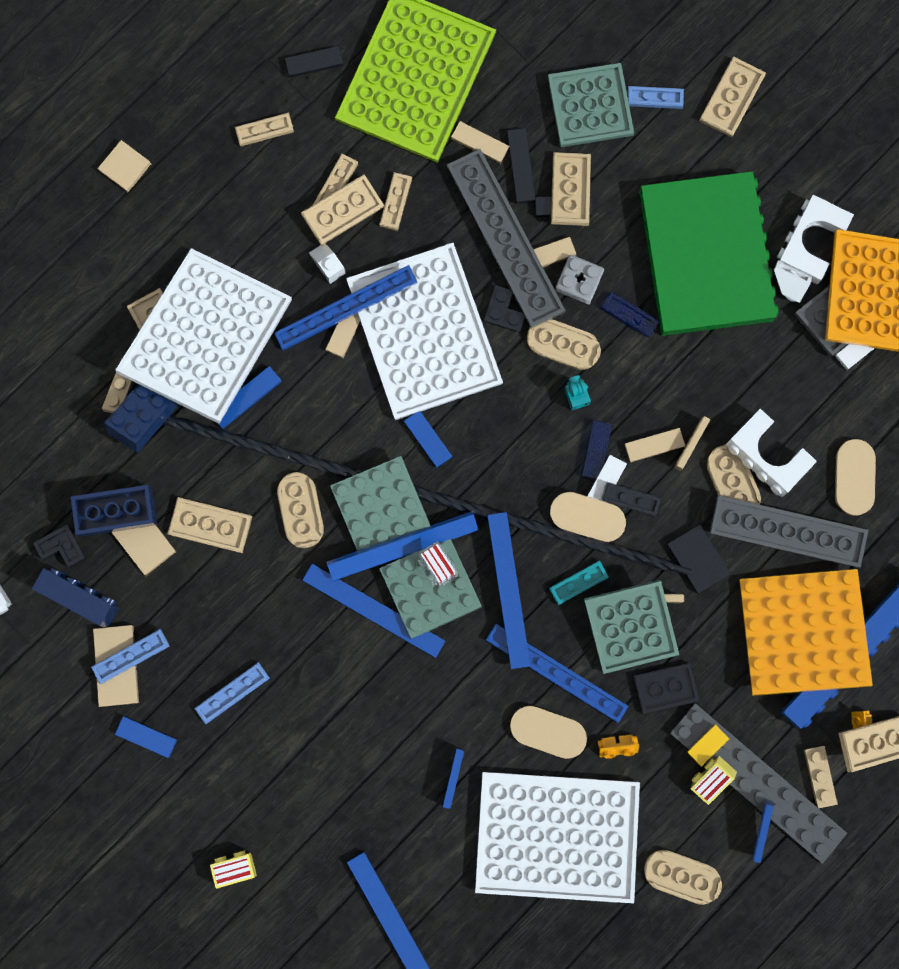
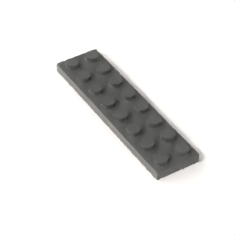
M718 495L709 533L861 568L869 530Z

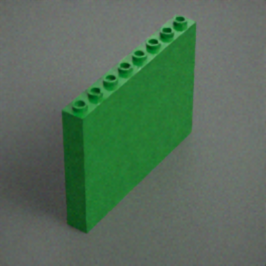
M753 172L641 186L639 193L661 336L773 322L777 317L778 306L774 304L773 298L775 297V287L771 286L772 269L768 267L769 251L765 249L766 232L762 230L764 219L763 214L759 212L761 200L760 196L756 193L758 182L757 178H754Z

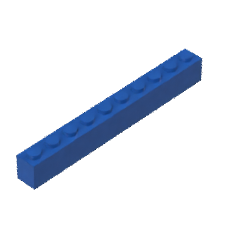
M899 583L864 620L869 658L877 652L878 649L876 647L880 642L883 644L891 636L889 633L892 629L899 628ZM837 689L798 692L780 713L797 729L802 727L805 729L812 722L811 717L815 713L819 714L825 708L824 703L828 699L832 700L838 694Z

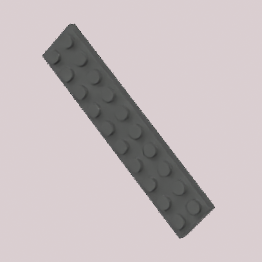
M481 149L447 164L454 182L531 329L565 313L557 293Z
M694 703L670 734L689 750L714 724L717 725L729 740L705 764L711 759L715 760L718 756L725 760L737 771L735 779L729 785L761 812H763L766 799L773 801L774 807L771 821L823 864L846 836L847 832Z

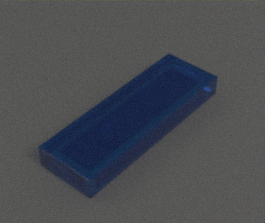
M613 292L610 293L601 307L602 310L650 338L660 322Z
M593 420L582 477L596 480L605 463L612 424Z

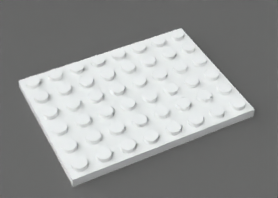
M454 243L346 278L351 294L407 265H410L418 283L358 313L395 420L503 384Z
M191 248L116 368V373L210 420L220 423L292 301V297Z
M482 772L475 893L634 903L640 782Z

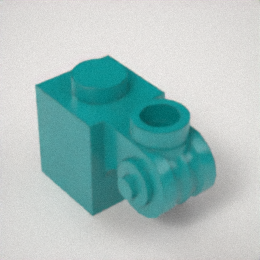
M579 375L569 378L568 385L565 386L564 391L571 411L590 405L591 400L587 391L588 386Z

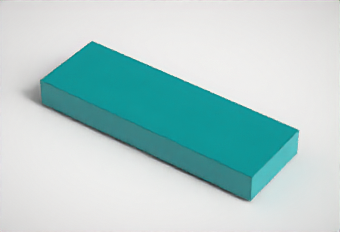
M599 560L550 587L549 590L556 603L560 605L609 578Z

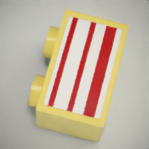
M720 756L715 760L711 759L704 768L706 769L702 773L698 772L691 780L693 781L691 790L708 805L735 779L737 773Z
M244 850L234 853V857L226 859V856L214 859L215 863L211 864L210 867L215 887L220 888L255 878L257 874L251 853L246 854Z

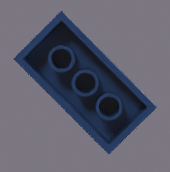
M138 384L106 420V431L109 435L138 453L179 404Z
M149 485L71 496L75 534L77 536L84 537L157 525L153 491Z
M52 567L50 570L43 568L32 587L33 590L99 626L107 628L110 626L120 608L115 605V600L104 595L98 596L100 592L91 587H81L83 583L74 578L67 577L66 579V574Z

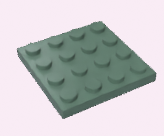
M621 63L548 74L560 147L634 136Z
M402 456L330 486L357 551L423 528L431 527Z
M451 539L438 543V546L452 565L456 576L442 585L438 584L437 578L425 564L426 561L421 555L433 546L379 568L411 639L482 608Z
M661 580L584 599L603 674L679 655Z

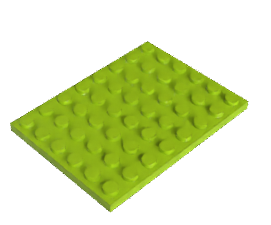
M389 0L335 120L438 163L493 41L496 29L425 0Z

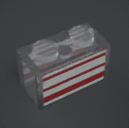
M438 541L418 553L420 559L417 561L423 570L427 569L430 573L428 578L433 586L437 585L440 589L459 577L458 571Z

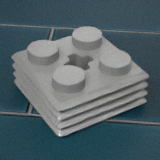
M569 255L555 290L583 303L590 304L604 268L574 255ZM581 276L584 281L578 283L575 277Z

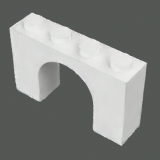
M812 195L810 200L806 199L801 209L804 211L801 216L798 215L793 223L795 229L787 235L785 239L787 245L785 249L781 248L777 258L779 261L811 276V282L818 285L829 263L806 251L802 243L803 231L812 226H820L834 233L837 229L846 231L854 214Z
M759 409L728 441L726 446L733 455H737L747 468L752 469L761 481L766 482L771 487L773 493L783 497L817 461L802 448L786 465L773 466L765 462L759 454L758 441L774 421Z

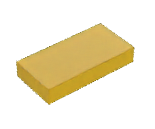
M714 724L687 753L702 767L729 738Z

